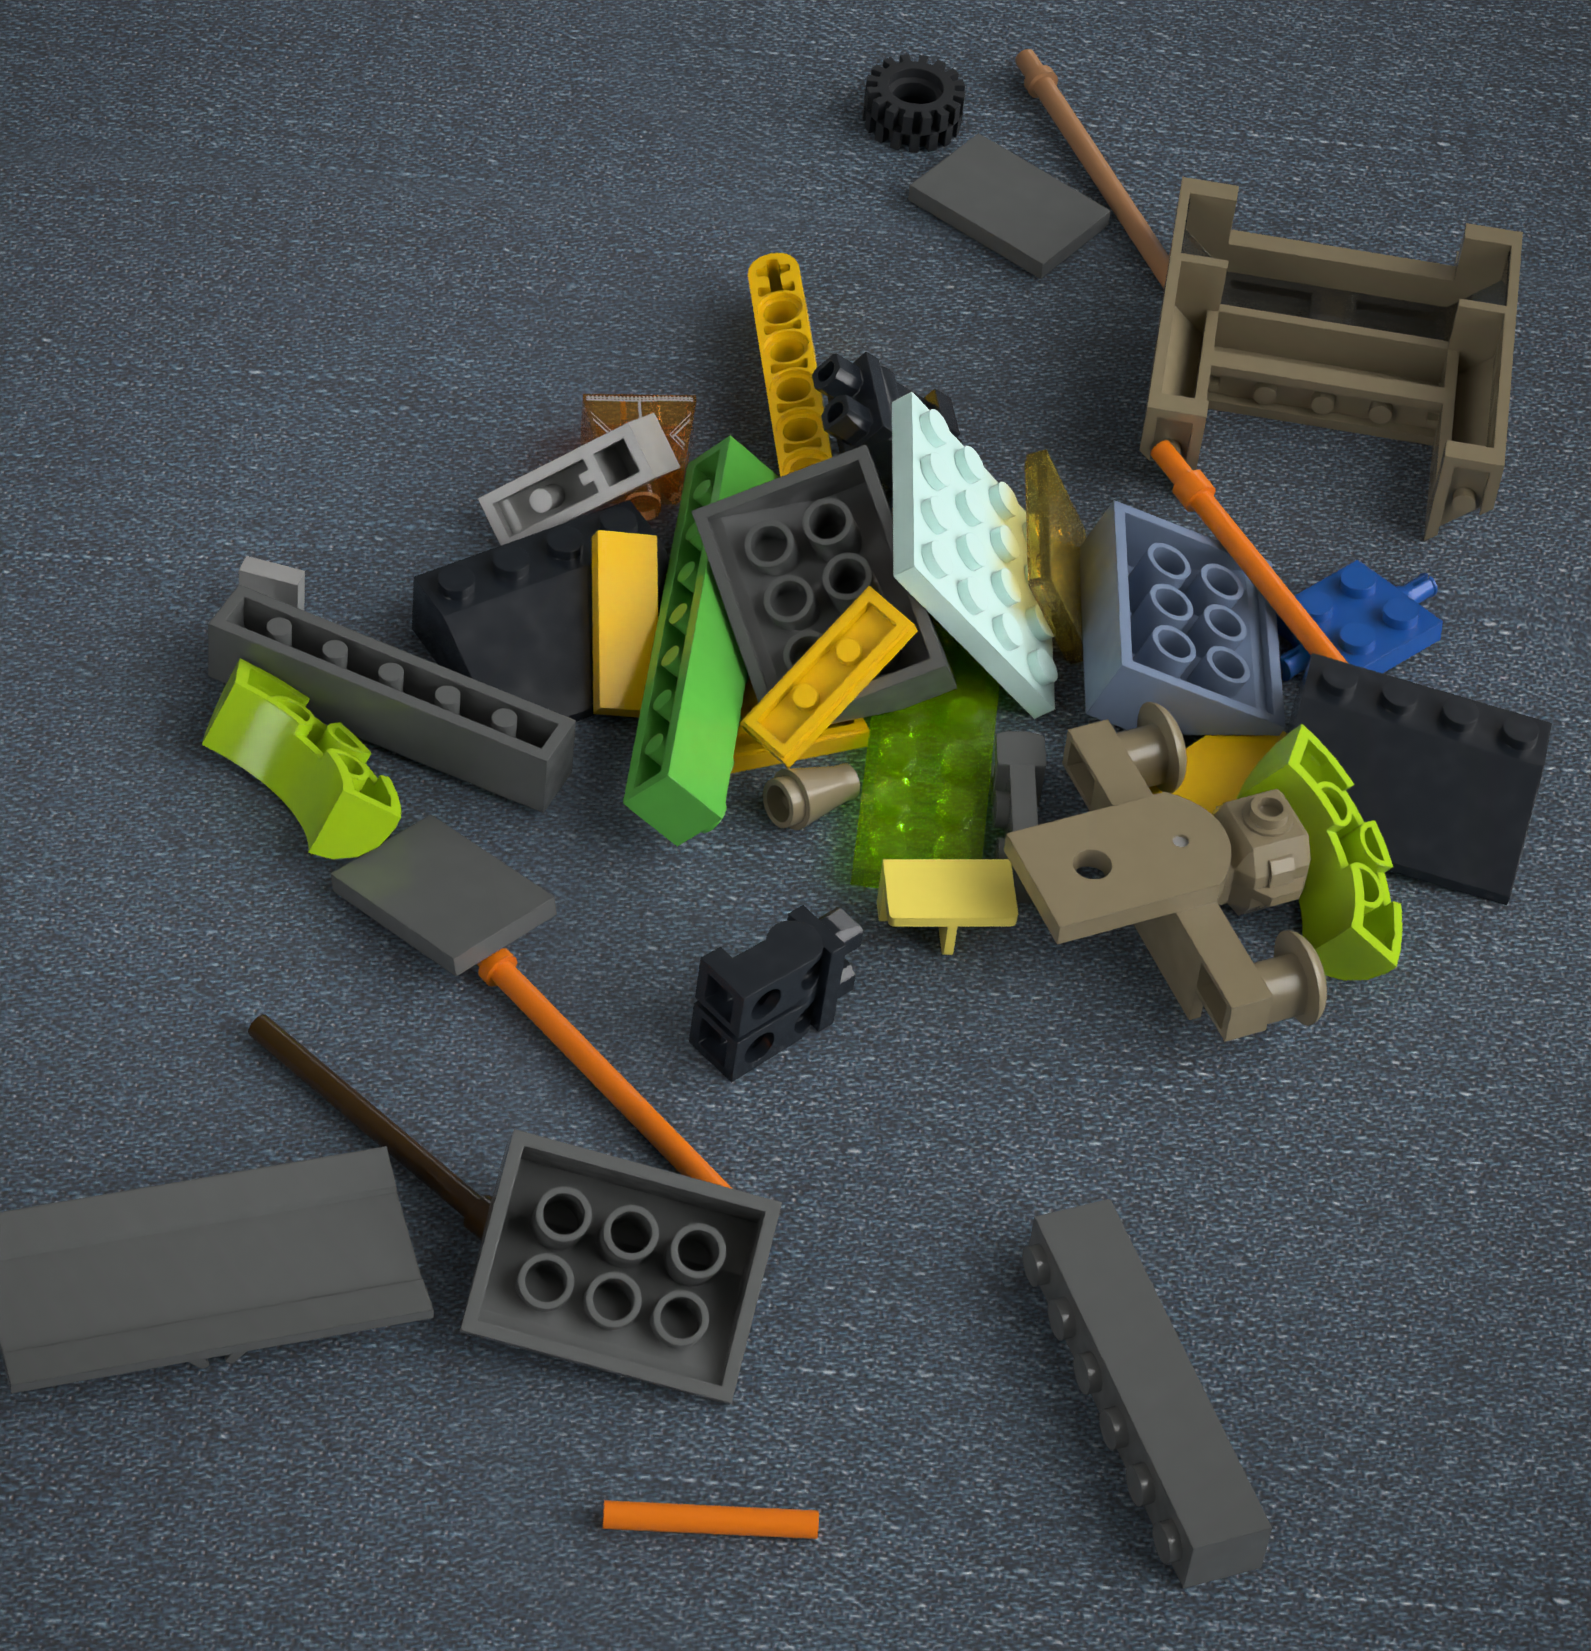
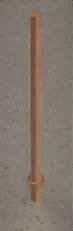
M1032 49L1021 51L1016 56L1015 63L1025 77L1024 87L1030 96L1039 98L1164 289L1169 264V255L1057 87L1058 77L1050 66L1043 65Z

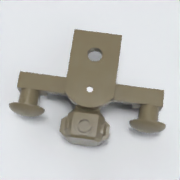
M1146 702L1141 706L1138 714L1137 728L1116 733L1107 719L1068 729L1062 764L1087 805L1089 812L1006 833L1004 846L1005 854L1056 944L1133 924L1188 1020L1201 1017L1204 1006L1224 1042L1265 1031L1267 1024L1295 1017L1301 1024L1306 1026L1316 1023L1321 1018L1326 1007L1327 982L1321 960L1310 942L1297 932L1291 930L1282 931L1278 934L1275 941L1274 957L1253 963L1219 906L1228 903L1235 913L1240 916L1300 898L1311 860L1309 835L1284 794L1278 789L1228 801L1217 806L1212 814L1188 799L1171 794L1181 786L1185 778L1187 768L1186 746L1182 732L1174 717L1166 708L1155 702ZM1156 785L1162 793L1153 795L1149 787ZM1094 867L1101 870L1105 877L1100 879L1085 878L1077 873L1076 869Z

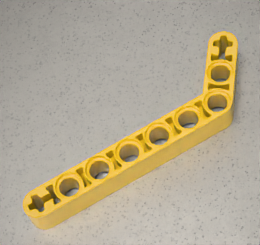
M770 253L752 262L748 268V281L780 477L832 458L833 453L830 435L824 431L821 419L825 408L823 395L815 389L812 374L818 366L799 264L795 258L788 254Z

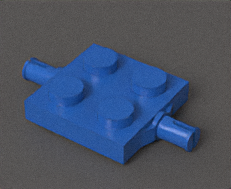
M1356 560L1295 595L1296 599L1346 661L1355 666L1384 673L1441 639L1443 621L1419 604L1429 597L1435 596L1438 591L1434 578L1432 576L1428 578L1427 573L1420 574L1417 578L1403 586H1394L1365 564ZM1276 613L1278 634L1293 646V649L1280 656L1282 680L1288 681L1307 668L1311 655Z

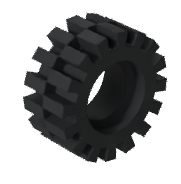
M910 54L900 55L899 63H896L892 57L884 59L883 67L876 64L871 69V75L868 74L862 114L863 121H866V130L868 133L875 132V140L881 144L890 139V148L899 150L902 144L909 145V152L918 153L919 145H924L928 152L937 150L938 142L944 147L951 143L952 136L956 138L959 134L966 92H964L965 84L963 79L958 80L959 73L954 68L945 72L946 63L938 59L933 65L928 64L929 56L919 55L918 62L911 61Z

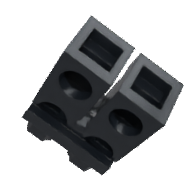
M868 352L862 354L853 363L837 353L833 354L817 367L812 374L815 389L826 395L828 399V404L821 415L824 431L836 437L840 454L867 445L883 484L893 489L892 402L913 391L897 383L894 373L889 368L880 366L879 359ZM935 388L924 398L914 393L929 410L935 409L943 416L949 431L962 444V440L958 438L960 432L951 397Z
M802 905L788 913L787 921L775 924L769 930L766 940L732 958L722 947H719L701 957L695 998L698 1001L694 1003L689 1043L732 1083L802 1039L808 1033L810 1025L820 1032L833 1024L837 999L852 991L856 974L851 963L845 959V955L861 946L863 936L861 926L842 908L836 907L817 918Z

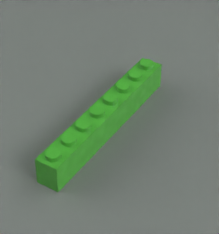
M731 435L687 465L623 799L625 806L677 847L699 833L710 832L720 823L725 815L727 808L725 802L730 773L734 766L733 755L737 732L742 720L741 708L745 685L749 679L748 671L692 511L779 478L778 475Z

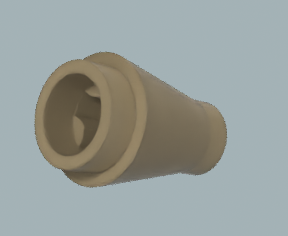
M847 763L827 767L781 769L775 774L773 779L765 783L763 803L769 818L776 826L801 830L841 804L856 799L860 793V782L854 768Z

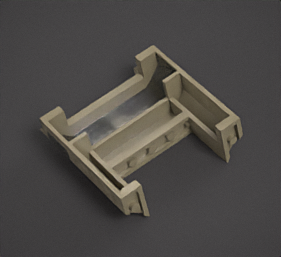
M1182 177L1139 451L1150 461L1151 450L1161 441L1169 440L1192 470H1196L1208 409L1431 445L1432 457L1424 541L1437 536L1441 525L1480 508L1479 515L1492 510L1505 466L1523 232L1466 223L1460 250L1456 253L1454 266L1232 230L1239 186Z

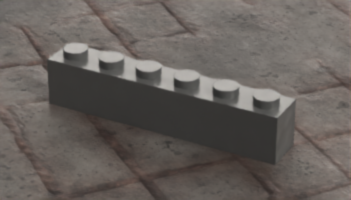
M240 584L208 623V676L227 683L239 658L279 678L310 698L306 708L324 724L329 725L330 723L341 722L356 737L542 813L545 812L572 773L576 720Z
M1111 1199L1035 1216L1029 1246L1024 1247L1022 1253L1026 1276L1033 1287L1040 1286L1047 1300L1048 1318L1055 1337L1058 1340H1066L1074 1357L1073 1368L1077 1384L1084 1395H1092L1100 1412V1429L1107 1447L1110 1450H1118L1126 1467V1483L1131 1499L1136 1506H1144L1153 1524V1540L1159 1558L1164 1564H1172L1183 1589L1260 1569L1263 1564L1272 1526Z

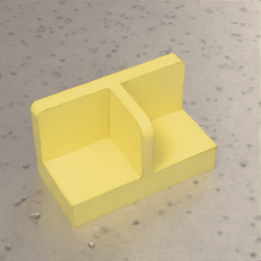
M883 859L877 896L879 921H888V924L893 927H939L942 955H953L958 927H1011L1016 925L1018 908L1011 862L1009 859Z

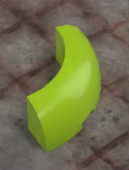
M239 658L213 711L202 745L245 769L271 789L287 805L305 832L308 842V853L329 859L359 857L381 846L397 827L401 819V805L391 779L383 775L377 778L366 764L371 755L370 750L341 722L330 723L326 726L306 708L310 698L265 670Z
M1301 724L1277 742L1258 762L1245 780L1237 799L1278 789L1284 794L1309 835L1311 860L1305 886L1298 899L1301 909L1303 937L1310 942L1317 952L1326 976L1343 981L1369 980L1395 969L1400 956L1403 931L1401 903L1391 902L1385 872L1393 868V864L1376 821L1364 822L1346 791L1354 786L1351 778L1321 741Z

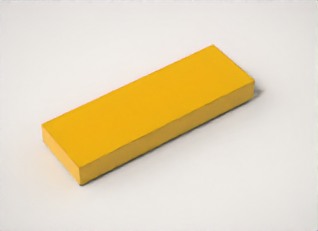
M597 530L592 536L593 714L638 718L640 716L658 622L657 535Z
M868 586L740 722L742 728L789 769L918 632L915 624L871 586Z

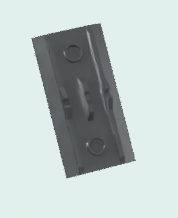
M387 1146L0 1212V1349L11 1394L185 1362L203 1369L209 1366L208 1358L225 1356L226 1363L231 1364L236 1362L247 1351L434 1317V1309L424 1280L421 1277L397 1194Z

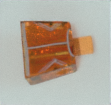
M583 394L580 430L581 446L630 421L655 413L680 465V468L608 504H619L630 500L645 520L648 521L660 514L661 504L676 505L681 501L687 465L690 462L693 445L696 395Z

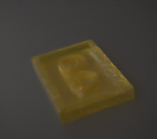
M1047 449L1027 454V459H1025L1028 585L1066 661L1069 660L1070 664L1083 661L1080 546L1086 539V530Z

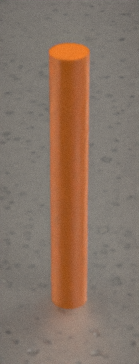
M604 1500L602 1529L817 1539L819 1510Z

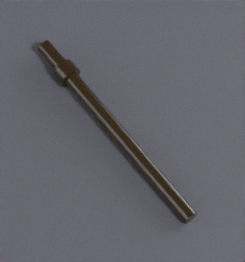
M266 1014L258 1016L251 1023L248 1029L249 1036L380 1147L387 1146L388 1153L461 1214L464 1217V1227L479 1240H482L492 1200L491 1195L482 1197Z

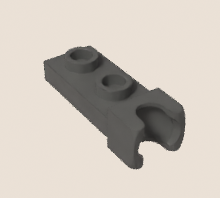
M1006 731L995 734V765H990L989 771L990 804L993 805V828H1000L1004 831V838H997L995 859H1008L1004 852L1006 833L1038 825L1037 807L1040 804L1046 770L1045 736L1025 731ZM1012 866L1017 903L1032 904L1033 901Z

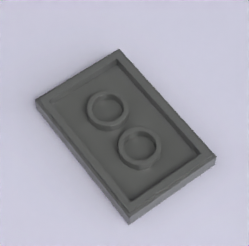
M979 133L910 184L908 195L910 202L1039 279H1042L1105 229L1109 224L1111 210Z
M431 814L386 840L381 846L359 856L331 873L332 887L336 894L454 976L460 975L557 915L555 897Z

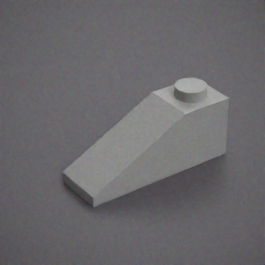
M655 413L630 421L479 497L478 500L500 545H504L577 519L680 468V465Z

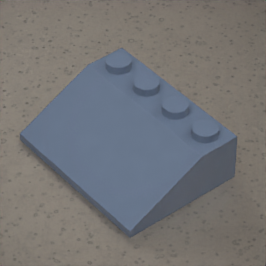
M1113 500L1079 548L1086 714L1100 721L1108 719L1111 725L1129 730L1137 728L1138 714L1141 706L1146 702H1155L1171 713L1182 735L1279 736L1286 727L1275 610L1218 540ZM1266 560L1267 563H1268V564L1271 566V568H1272V562L1269 561V560Z

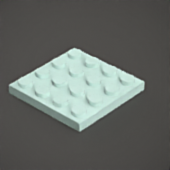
M910 392L892 402L893 577L1036 719L1055 710L1054 682L1058 678L1057 668L1053 661L1052 637L1056 635V627L1051 616V593L1054 592V583L1049 567V551L1052 549L1050 533L1039 518L1035 517L1032 519L1018 504L1015 494L1006 483H998L984 468L977 452L970 446L964 447L949 431L943 416L935 409L929 410L913 392Z

